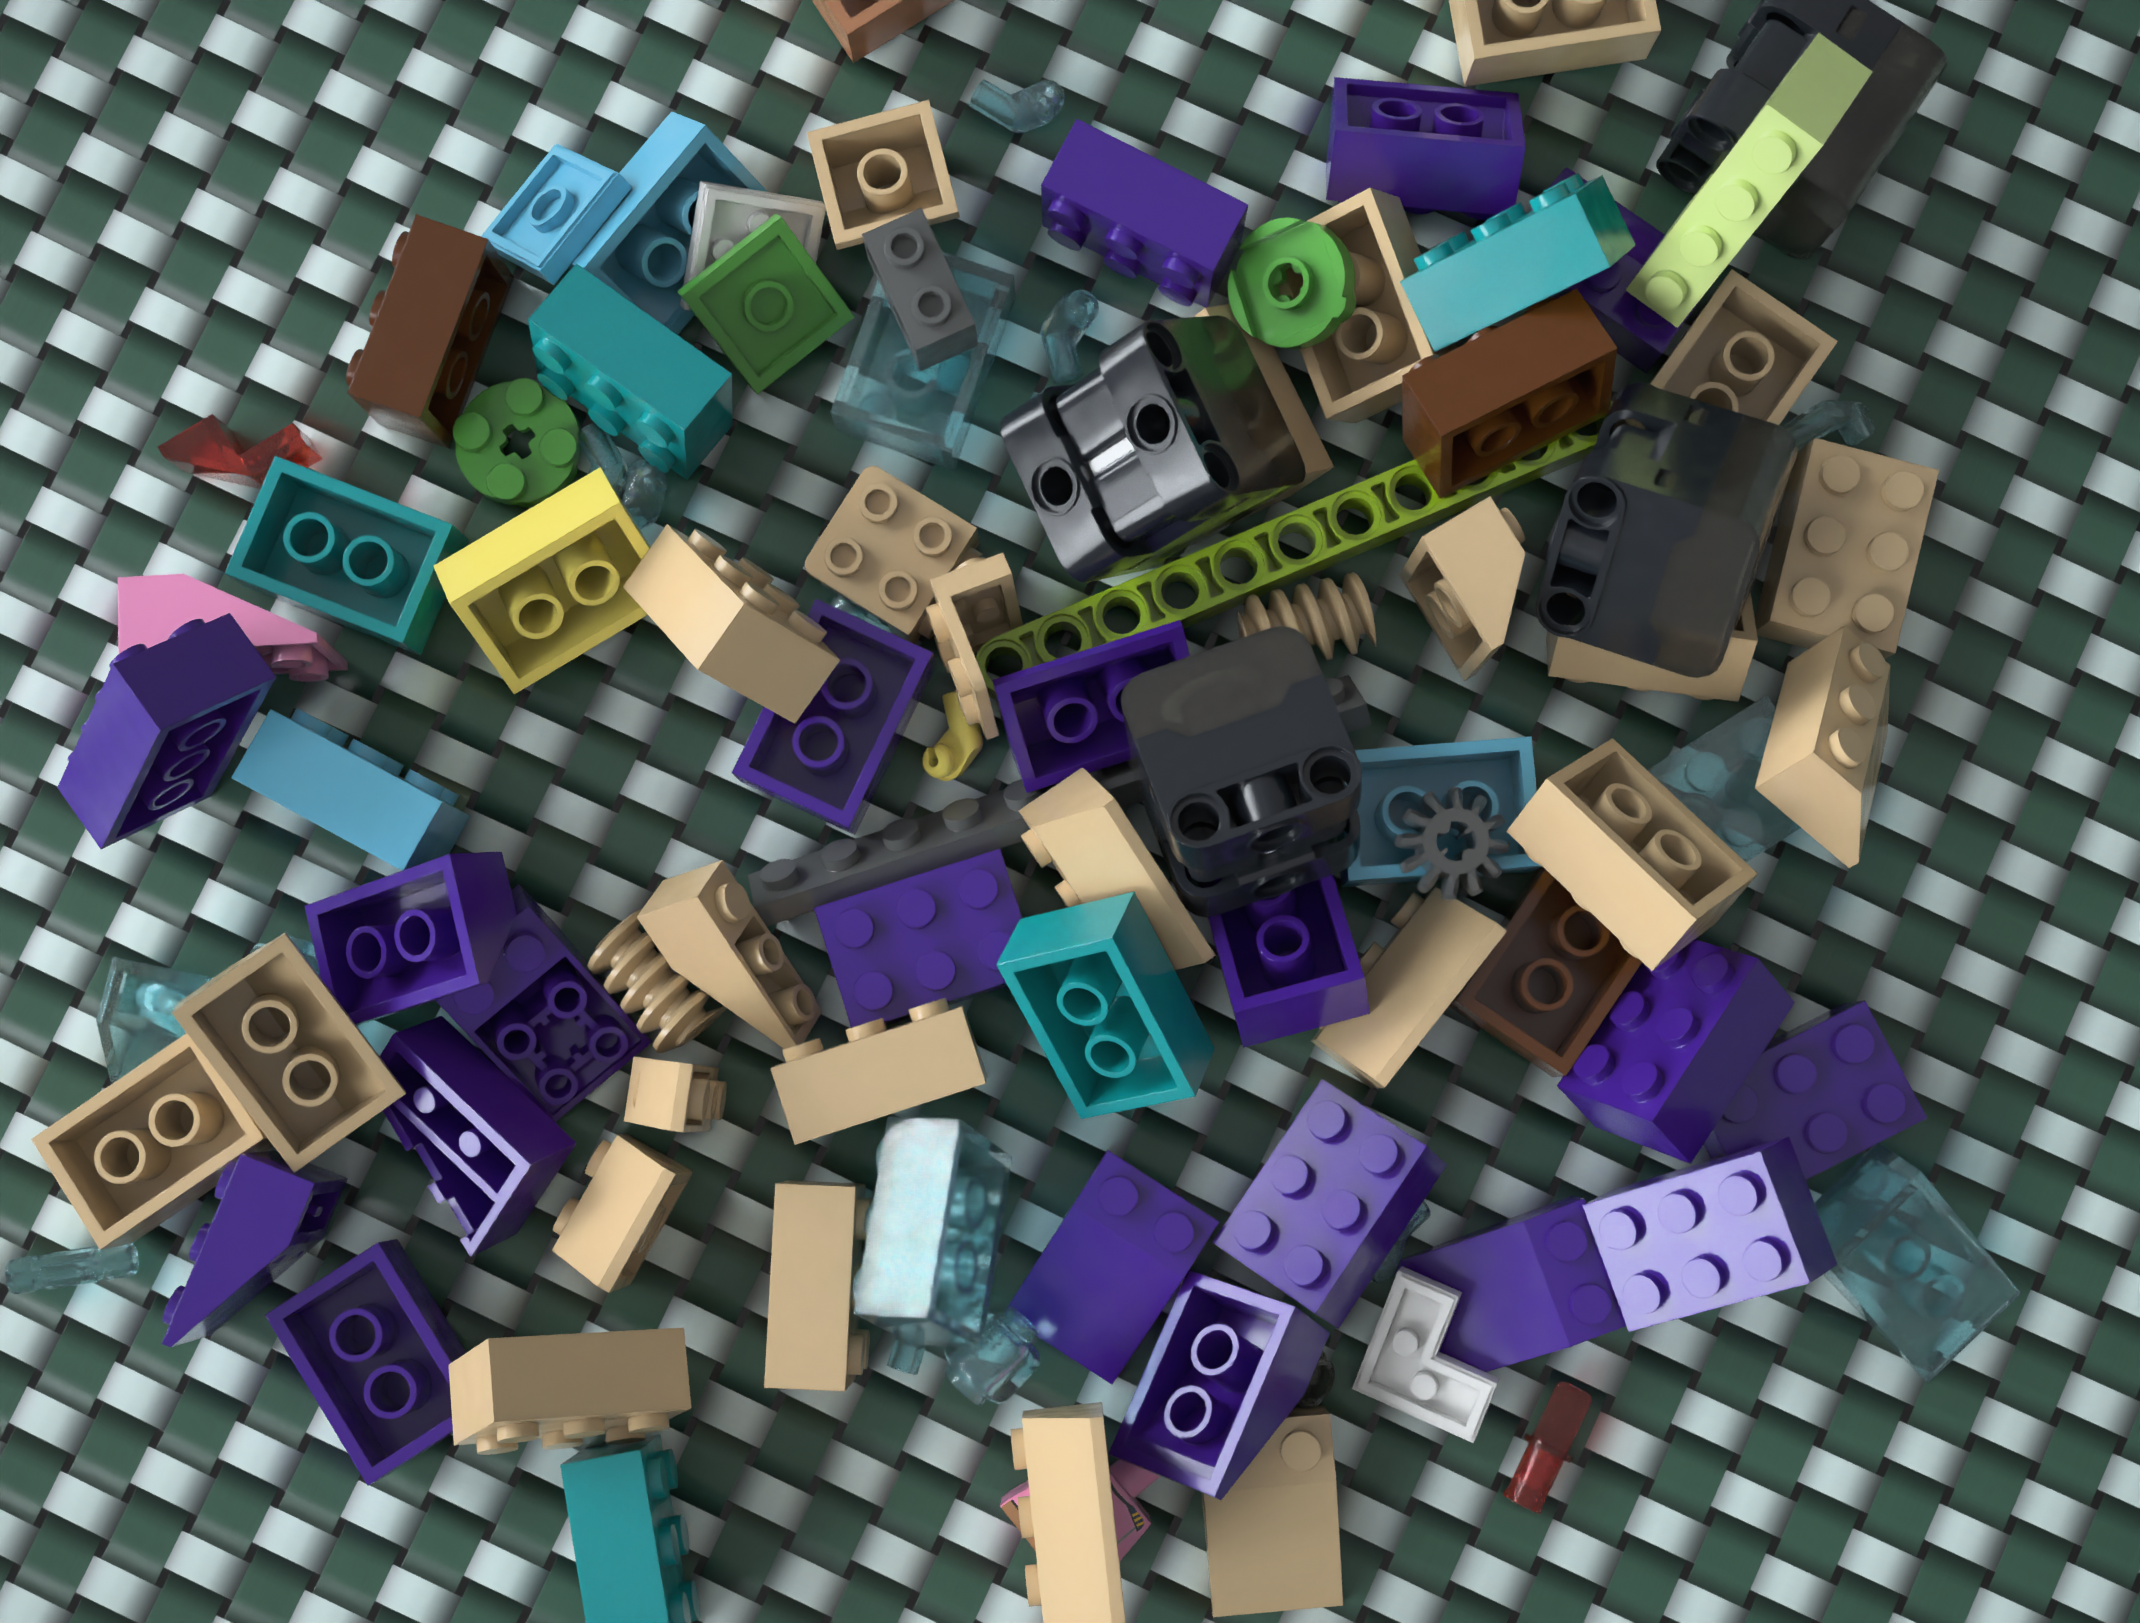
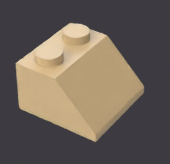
M929 100L807 132L837 250L864 243L863 233L922 208L929 225L960 218Z
M628 1134L617 1135L613 1143L603 1140L586 1167L585 1174L592 1177V1180L582 1198L578 1200L571 1197L563 1207L553 1226L552 1231L559 1234L560 1237L552 1251L597 1287L608 1293L631 1285L694 1171Z

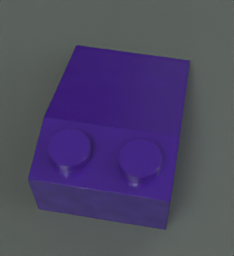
M1107 1149L1003 1314L1108 1383L1113 1384L1186 1276L1219 1221Z
M1569 1196L1391 1262L1395 1276L1401 1266L1462 1292L1439 1352L1484 1372H1488L1572 1347L1626 1326L1582 1206L1586 1203L1584 1198Z
M1189 1270L1108 1454L1222 1500L1305 1394L1330 1332L1295 1306Z

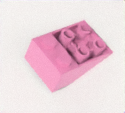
M186 574L118 577L119 654L137 644H145L147 648L164 642L168 640L176 629L194 619H203L207 623L231 613L274 674H289V679L294 681L316 682L328 679V671L348 670V661L318 633Z

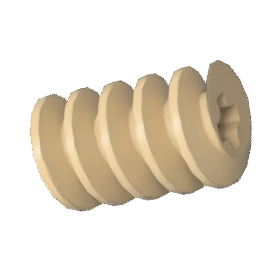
M1354 572L1347 573L1344 576L1342 593H1340L1332 579L1325 578L1319 582L1317 599L1305 583H1302L1295 587L1292 604L1282 590L1274 589L1270 593L1268 610L1265 609L1259 597L1255 594L1248 595L1245 598L1243 615L1237 610L1238 629L1243 651L1251 649L1267 650L1276 671L1283 670L1285 652L1289 650L1293 651L1301 666L1308 665L1311 645L1317 644L1326 661L1333 659L1335 640L1342 639L1351 655L1358 653L1361 634H1367L1373 646L1376 647L1375 624L1369 596L1363 582Z
M639 909L619 923L598 943L587 966L592 974H601L612 970L603 985L605 990L609 994H616L628 989L621 1001V1009L625 1014L645 1009L636 1024L637 1029L642 1034L661 1028L653 1043V1048L657 1053H664L681 1047L694 1039L717 1020L726 1010V1007L722 1006L708 1012L704 1010L703 1006L710 995L701 989L690 992L687 989L690 981L671 970L670 965L661 952L657 953L654 949L656 945L648 933H641L638 927L641 923L637 916L642 910Z

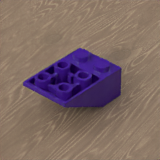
M518 884L511 890L517 915L489 982L435 1001L498 1068L544 1113L556 1122L629 1062L633 1056L635 1057L652 1043L646 1033L641 1034L637 1029V1022L630 1014L623 1012L620 1007V1001L614 994H609L605 990L604 982L598 974L591 973L587 966L588 962L562 930L525 889Z
M277 1150L240 1154L237 1162L230 1161L223 1170L216 1186L215 1197L221 1201L211 1224L205 1223L200 1228L190 1248L189 1260L195 1262L186 1286H178L166 1305L163 1323L169 1326L161 1344L174 1347L213 1334L324 1238L348 1178L310 1163L294 1173Z

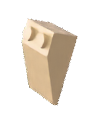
M1323 1405L1293 1408L1222 1500L1201 1493L1213 1617L1343 1606L1337 1481L1330 1413Z

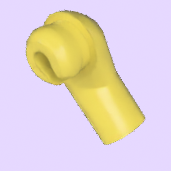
M955 691L942 696L949 728L933 748L928 747L922 757V765L926 773L942 781H951L963 775L983 747L980 723L967 725Z

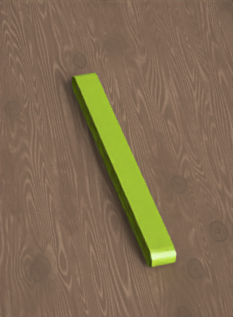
M1606 416L1595 421L1597 426L1596 435L1583 436L1574 431L1540 448L1539 459L1528 461L1520 458L1483 477L1482 483L1473 486L1467 485L1441 499L1414 459L998 635L984 643L976 656L989 697L996 700L993 682L987 675V668L990 662L997 656L1010 655L1020 661L1023 666L1022 670L1059 659L1050 655L1045 648L1046 640L1056 631L1065 630L1075 634L1081 642V647L1078 652L1178 620H1180L1183 629L1244 604L1245 598L1248 595L1263 596L1274 589L1284 587L1468 509L1489 496L1491 498L1583 460L1586 455L1592 452L1600 427ZM1406 484L1418 487L1425 495L1426 506L1418 510L1406 509L1397 501L1395 489ZM1356 509L1362 512L1368 519L1369 530L1358 535L1348 534L1341 529L1336 516L1342 510ZM1285 534H1301L1311 544L1312 553L1303 559H1291L1280 550L1278 540ZM1228 558H1243L1253 567L1255 576L1247 583L1233 584L1221 574L1220 565ZM1177 581L1187 583L1196 592L1197 600L1193 605L1185 609L1172 608L1162 597L1161 592L1164 587ZM1117 606L1128 607L1138 616L1139 624L1129 633H1114L1104 624L1103 617L1106 612Z

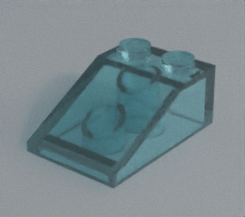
M1880 1143L1874 1145L1815 1202L1838 1264L1823 1274V1276L1916 1373L1928 1383L2021 1294L1924 1174Z

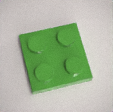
M778 214L770 217L677 291L757 395L855 318L792 230Z

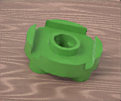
M1291 217L1278 218L1266 222L1252 231L1239 248L1244 250L1238 260L1237 269L1230 270L1228 298L1231 310L1238 324L1252 337L1259 338L1265 344L1286 349L1309 348L1331 336L1340 323L1347 321L1354 313L1356 296L1354 294L1355 271L1352 258L1345 244L1329 227ZM1292 267L1295 273L1302 274L1303 286L1300 288V294L1295 299L1291 295H1281L1279 291V286L1287 281L1286 270Z
M518 378L514 381L502 382L485 389L467 405L464 413L456 419L453 426V437L456 441V458L462 473L481 495L494 502L518 505L519 507H534L571 485L578 472L577 463L581 456V447L583 448V432L577 417L565 400L554 396L545 387L529 378ZM516 430L521 434L531 431L535 435L528 443L532 453L523 459L515 452L507 456L504 454V447L509 443L507 437Z

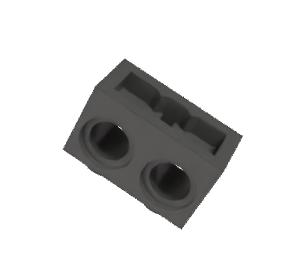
M922 208L862 234L868 260L920 371L978 346L974 319Z

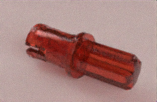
M1560 1381L1556 1384L1533 1434L1525 1433L1523 1439L1529 1443L1508 1488L1504 1490L1503 1496L1537 1514H1541L1543 1503L1564 1461L1571 1463L1574 1458L1568 1452L1592 1404L1591 1395L1568 1382Z

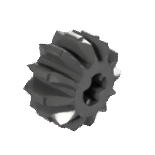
M1452 787L1448 790L1445 808L1434 792L1426 793L1422 796L1421 800L1427 816L1413 809H1408L1402 816V820L1406 825L1417 831L1418 834L1404 833L1395 837L1396 847L1415 849L1416 853L1415 856L1407 858L1399 865L1402 873L1412 872L1421 865L1426 872L1418 881L1417 889L1422 893L1428 892L1434 886L1437 879L1441 878L1443 900L1451 901L1456 898L1459 879L1464 889L1471 896L1481 893L1483 891L1482 882L1477 871L1485 877L1492 879L1498 878L1502 873V868L1499 864L1489 858L1487 854H1504L1510 848L1508 841L1490 839L1489 832L1498 829L1505 823L1501 814L1494 815L1483 822L1478 815L1486 807L1487 798L1482 795L1476 796L1469 803L1467 809H1463V794L1459 787ZM1450 828L1458 830L1459 834L1456 836V839L1458 840L1464 836L1467 844V849L1455 855L1454 860L1447 859L1444 856L1448 851L1447 848L1439 851L1436 840L1447 834Z

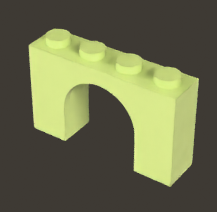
M1818 33L1714 174L1711 173L1626 288V291L1678 328L1821 149L1873 71Z

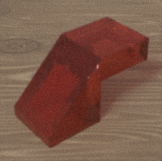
M213 414L158 446L163 457L183 472L261 489L275 456L306 468L323 459L312 440L294 423L249 450L244 451L232 429Z

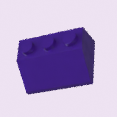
M1334 77L1326 164V200L1341 203L1368 188H1373L1400 197L1404 211L1410 213L1428 214L1434 210L1462 212L1470 218L1487 220L1516 205L1526 150L1519 94Z
M1566 167L1548 188L1576 173ZM1582 178L1584 184L1588 182ZM1615 201L1635 246L1611 267L1549 297L1557 299L1578 289L1617 346V354L1647 374L1692 311L1677 328L1626 291V288L1665 234Z
M1180 620L992 680L997 706L1012 756L1026 793L1059 783L1082 767L1088 773L1137 758L1134 739L1154 733L1151 727L1147 703L1148 692L1161 681L1193 669L1183 625ZM1188 731L1180 733L1187 737L1193 736Z
M502 852L447 854L305 905L320 977L356 1026L488 983L517 915Z

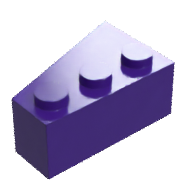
M443 1016L394 1033L382 1051L380 1058L405 1089L406 1094L382 1111L406 1151L413 1148L417 1150L435 1180L428 1188L438 1204L447 1201L467 1234L460 1241L471 1258L518 1233L575 1147L576 1142Z

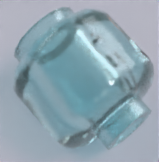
M1011 1306L1004 1314L991 1307H981L969 1317L946 1343L944 1354L949 1365L945 1368L944 1373L957 1389L977 1405L982 1406L987 1400L996 1404H1003L1019 1390L1041 1364L1040 1353L1032 1342L1039 1332L1024 1315Z

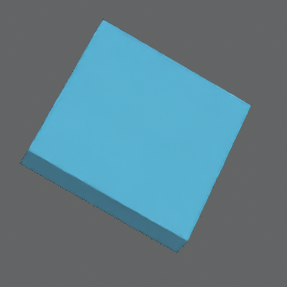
M556 144L482 234V237L489 239L501 257L555 285L631 190L632 186L618 172Z

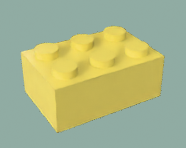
M601 467L433 566L449 604L513 694L530 686L648 615L623 586L651 546Z

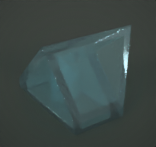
M113 957L96 1019L111 1084L186 1034V1031L172 1015V1011L182 999L214 977L144 961Z

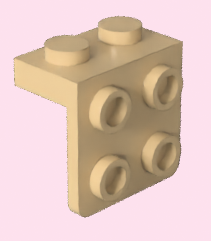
M869 466L862 471L807 556L805 568L812 578L887 623L892 634L916 644L921 635L928 639L934 635L926 612V607L936 604L930 579L954 571L963 562L972 558L982 557L983 554L976 550L980 544L977 527L881 468Z
M1004 553L989 558L977 557L969 559L960 564L954 571L930 579L936 604L926 607L928 618L936 636L934 640L946 672H950L957 689L955 690L967 725L970 726L980 722L987 740L999 736L988 690L974 653L979 651L982 645L990 639L1023 625L1013 576Z

